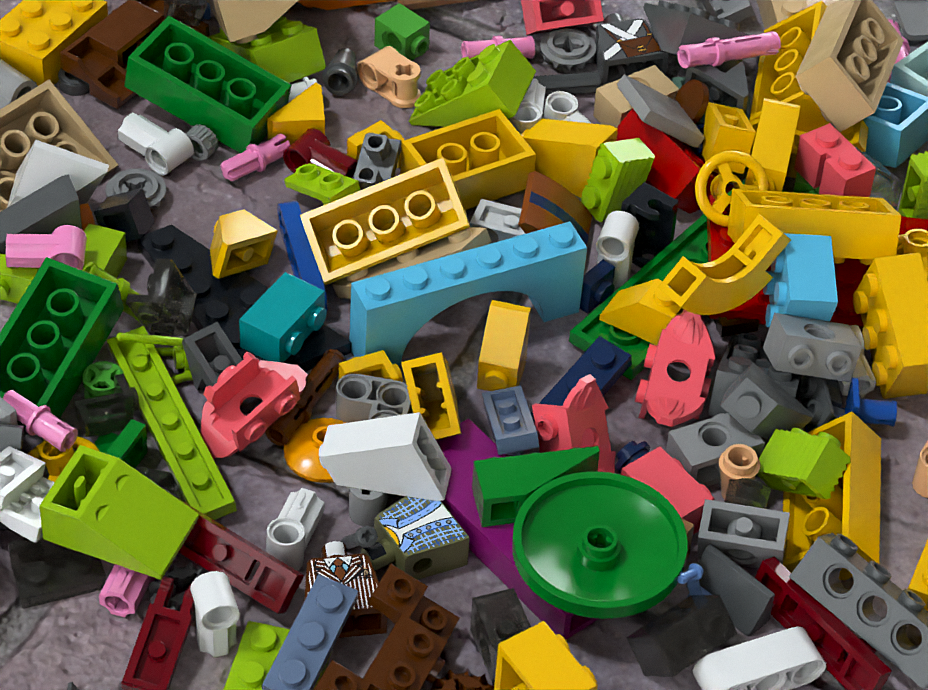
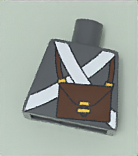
M613 13L608 15L603 23L597 26L595 60L597 71L601 77V86L621 79L624 74L628 76L653 65L666 75L669 53L661 51L653 30L646 20L641 18L624 20L622 15Z

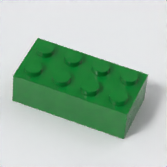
M168 16L128 57L124 87L188 124L192 126L196 124L204 125L213 131L218 141L239 153L246 151V147L250 144L258 145L268 134L267 118L288 103L292 86L171 16Z
M46 257L0 332V397L3 398L6 392L14 390L38 407L42 405L50 407L51 413L60 419L83 380L84 370L94 362L124 311L118 284ZM18 421V425L24 426L26 430V426Z

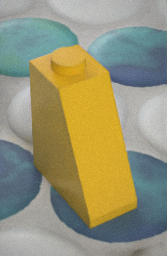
M764 98L751 156L764 168L769 182V191L782 192L801 106ZM748 168L745 185L757 186L756 178Z
M541 119L531 129H526L521 136L536 153L535 171L551 178L572 194L581 198L585 185H588L587 179H590L589 174L592 173L591 168L594 159L598 155L600 144L616 141L618 128L612 125Z
M443 353L401 362L413 413H421L435 440L461 434L457 397L449 363Z

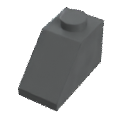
M753 362L725 391L720 404L726 412L751 433L769 440L775 429L780 431L781 429L784 431L788 430L790 432L792 428L802 430L814 418V415Z

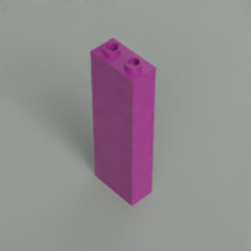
M468 418L460 423L461 434L436 440L452 468L445 500L441 502L470 537L469 549L541 621H545L555 635L560 634L567 640L599 618L578 616L563 611L547 603L529 588L519 574L513 558L512 539L514 523L487 527L481 526L472 491L474 461L509 456L507 454L498 455L495 443Z

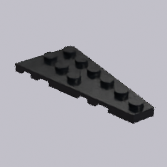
M172 224L144 234L141 239H137L139 251L198 331L218 322L243 360L244 354L249 351L240 347L239 319L269 288L245 272H239L220 279L216 278L212 274L210 249ZM323 324L319 330H314L304 340L298 353L295 355L291 354L284 363L298 365L307 372L316 366L326 350L335 349L344 356L350 354L352 342ZM253 354V355H254L256 358H258L259 360L267 361V360H265V359H263V358H261V357H259V356Z

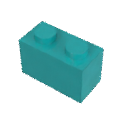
M284 272L239 319L240 347L267 361L284 363L291 354L295 355L298 353L304 340L314 330H319L325 322L327 316L325 291Z

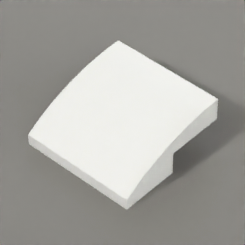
M8 446L0 453V522L19 535L36 543L43 537L39 505L55 482L43 477L46 462Z

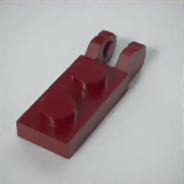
M163 577L154 603L149 604L122 679V690H169L192 624L195 603L190 590L191 584L185 591L180 611L166 608L173 594L174 579Z

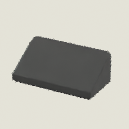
M711 544L707 546L697 563L704 570L702 577L699 579L700 586L719 599V607L715 612L744 635H753L770 620L775 594Z

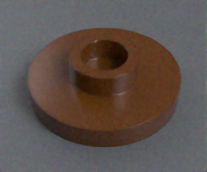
M695 79L686 82L674 98L694 124L702 118L709 102V89L707 85Z

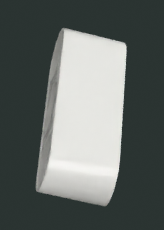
M797 626L708 654L695 664L692 671L702 690H791L819 678L826 669V662L807 631L803 627Z

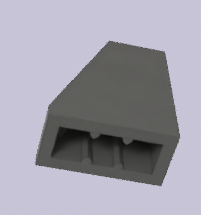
M69 174L60 176L0 212V254H6L7 234H52L57 227L63 225H72L82 229L80 202Z

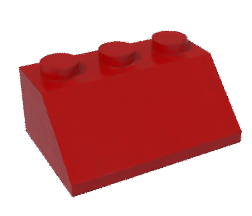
M632 109L616 127L618 128L616 141L640 138L655 155L645 183L678 200V208L689 214L701 210L696 201L695 182L701 167L705 163L704 158L698 157L688 144L644 123L635 110ZM712 172L708 178L706 186L708 198L711 195V182L719 175L718 173ZM730 183L726 185V193H729L734 188Z

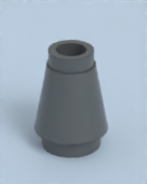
M348 48L338 50L322 73L323 83L329 92L335 95H344L352 91L357 85L356 55Z

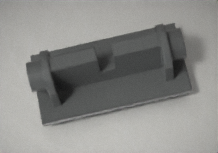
M803 376L798 393L801 397L802 405L814 415V418L807 424L808 432L845 415L844 409L840 408L843 403L838 380Z

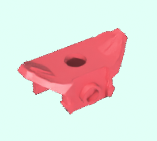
M683 310L681 314L671 319L666 329H662L657 345L649 344L643 367L650 368L651 370L648 380L640 379L635 397V402L642 404L638 418L644 419L648 410V413L655 418L658 424L674 427L693 418L699 420L711 384V379L705 376H709L716 357L715 348L702 315ZM674 362L683 363L689 368L690 377L683 382L674 381L667 373L668 366Z
M249 352L244 354V359L238 365L227 367L219 375L217 383L213 386H207L203 394L207 401L203 405L200 434L213 460L230 457L238 450L241 452L250 443L257 441L280 416L289 413L297 401L301 399L300 395L306 387V377L308 374L298 365L259 360ZM249 397L261 399L263 402L247 416L241 412L240 406L245 399Z
M591 374L579 379L576 386L565 399L563 406L537 403L532 405L540 446L539 451L543 453L599 446L600 454L597 471L615 473L616 451H611L605 410L609 409L596 383V379Z

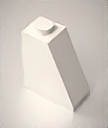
M420 412L329 425L323 444L319 448L320 463L324 469H327L336 485L432 501L445 500L452 468Z

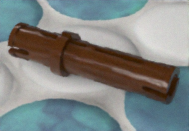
M335 349L325 351L323 357L306 377V387L300 395L301 399L297 401L289 413L280 416L265 431V435L272 443L279 446L286 445L301 423H307L313 414L312 409L338 377L339 363L347 361L341 352Z

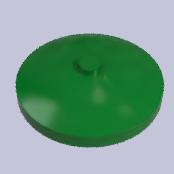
M610 472L573 473L544 484L525 500L518 511L513 528L512 552L514 562L519 574L529 588L556 608L589 618L611 619L631 616L646 611L660 603L677 586L678 576L684 571L688 550L686 529L674 506L658 491L645 483L631 477Z

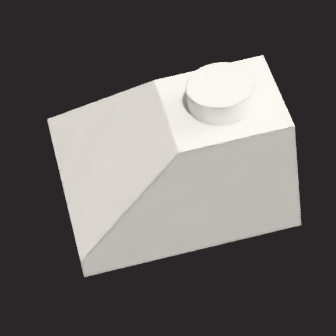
M35 140L16 173L7 208L60 176L68 174L80 204L87 203L108 172L109 165Z

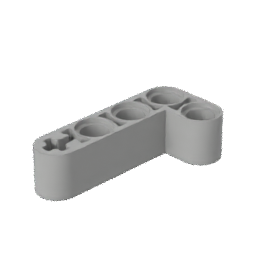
M348 374L340 378L336 384V417L343 422L350 423L412 413L407 385L404 382L363 374ZM349 487V516L351 520L360 526H374L376 516L388 508L391 494Z

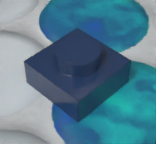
M603 259L584 274L579 309L588 314L614 293L615 266Z

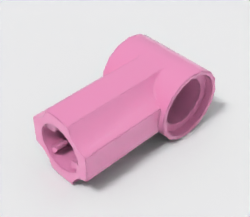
M72 225L57 227L52 234H7L6 265L7 267L40 268L47 257L83 270L87 241L86 234L82 229Z
M115 564L99 594L100 605L106 607L111 614L124 618L128 614H135L150 582L154 581L155 578Z

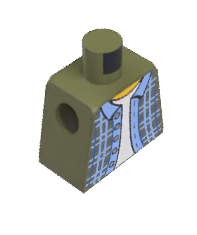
M405 496L376 516L374 519V529L378 536L377 542L371 547L361 549V554L369 556L374 571L393 564L419 580L467 565L470 537L441 501Z

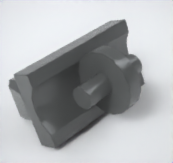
M367 133L365 135L353 179L358 180L360 190L395 177L401 153V140L391 139L386 135Z

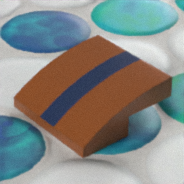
M537 171L530 172L528 174L519 226L524 233L527 234L571 222L587 247L592 214L576 196L556 181Z

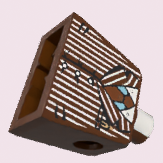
M339 541L325 544L321 550V558H311L307 561L304 601L318 574L359 591L358 599L339 638L387 633V617L367 603L379 584L369 556L363 553L348 555L346 545Z

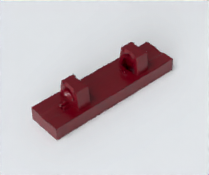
M183 502L199 513V519L179 550V553L210 572H223L228 576L230 585L277 614H285L293 595L305 575ZM256 562H260L254 577L249 579Z
M771 557L763 560L755 579L775 594L771 615L785 629L797 626L803 627L826 662V670L847 690H882L892 670L875 655L877 650L864 639H859L833 613L789 577L791 572L778 559ZM846 652H847V653H848L847 658L843 659L844 656H845V654H846Z

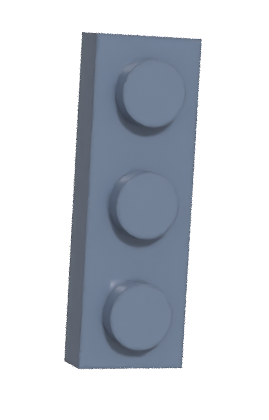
M521 385L482 393L484 409L498 455L518 456L529 452L530 449L540 447L537 430Z
M318 574L262 684V690H313L358 599V590Z

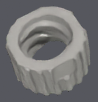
M196 124L186 133L194 148V154L191 158L197 161L207 160L217 150L219 143L216 135L204 125Z

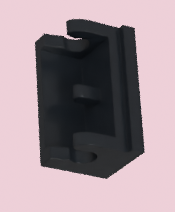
M645 182L622 202L621 211L630 213L639 223V230L634 241L632 264L643 268L650 262L649 259L642 257V255L651 254L655 257L673 241L679 204L678 200Z

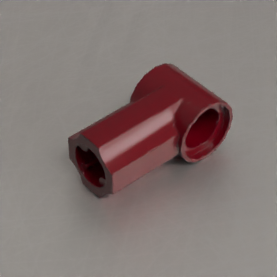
M314 128L308 129L283 152L284 162L293 173L302 165L315 164L353 179L358 160L331 147L328 138L321 131Z

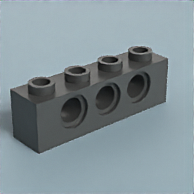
M829 533L819 536L789 577L923 690L927 689L928 611L924 609L926 606L924 600L909 589L901 590L890 581L892 577L890 572L877 562H867L856 552L858 550L856 544L846 536L839 533L836 535ZM842 568L849 570L853 576L854 583L851 590L845 588L840 582L839 574ZM875 596L881 597L887 604L888 610L885 618L877 615L873 609V599ZM909 624L916 626L921 632L922 641L919 646L912 644L907 638L906 629Z

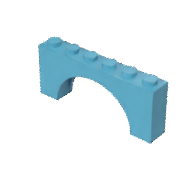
M566 222L352 282L349 341L352 342L351 352L354 357H361L384 350L392 364L401 365L402 356L407 344L425 323L446 308L467 298L484 293L513 291L526 294L543 322L578 313L587 247L572 223Z

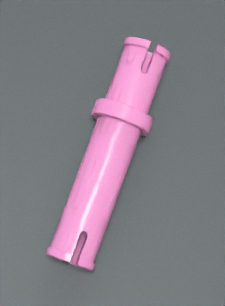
M774 31L721 40L713 37L702 43L681 45L679 47L680 50L677 52V58L680 66L685 69L708 64L716 67L722 65L723 62L775 55L779 53L778 49L781 48V41L779 35Z

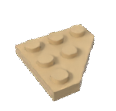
M469 227L339 279L333 284L338 298L351 299L352 282L488 245L491 242V238L486 228Z

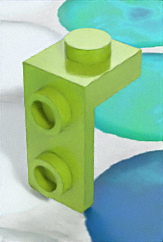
M315 164L302 165L296 169L295 173L284 179L287 188L321 200L323 205L361 191L358 180Z

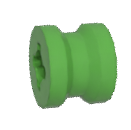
M99 361L89 365L82 375L85 388V403L96 412L104 413L118 409L125 400L122 369L117 364L108 361Z

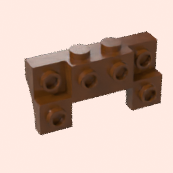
M127 0L60 52L61 69L89 83L90 95L119 109L136 95V93L124 87L128 57L168 16L173 17L206 37L209 36V25L192 15L179 0Z
M390 564L367 603L389 618L395 624L363 678L332 660L314 690H420L425 680L431 684L434 682L446 661L440 658L439 655L460 617L424 596L428 588L427 585Z

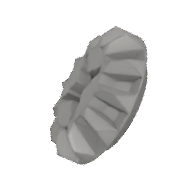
M571 28L556 29L543 36L540 42V53L543 54L544 62L553 63L555 69L561 66L566 67L569 71L574 66L583 69L586 63L593 62L596 44L588 34L580 30ZM565 45L568 46L571 52H565Z
M128 169L115 174L108 181L106 197L143 188L149 207L151 209H159L160 202L166 200V184L153 171Z

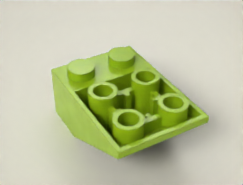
M281 16L265 32L256 34L257 38L247 43L229 42L221 27L219 28V33L209 36L211 40L287 83L326 68L317 28L304 25L301 21L288 20L285 16Z
M511 40L498 46L491 44L479 55L473 58L464 57L452 68L445 71L439 69L431 74L426 80L427 87L414 104L416 108L408 122L416 126L446 127L498 109L510 119L516 115L536 70Z
M79 445L39 505L43 540L162 580L199 519V513L120 458Z

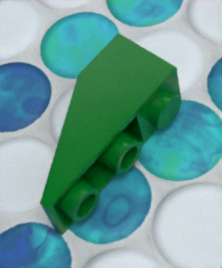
M599 446L543 453L534 452L526 455L501 458L492 457L474 461L472 491L481 526L487 527L515 523L518 511L525 500L544 484L573 473L597 471L600 454Z

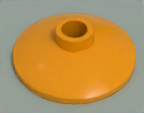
M316 418L309 420L307 423H301L289 439V442L286 445L284 444V458L289 468L298 476L309 481L319 483L334 482L327 469H324L320 463L319 448L323 444L329 425L346 422L333 418Z

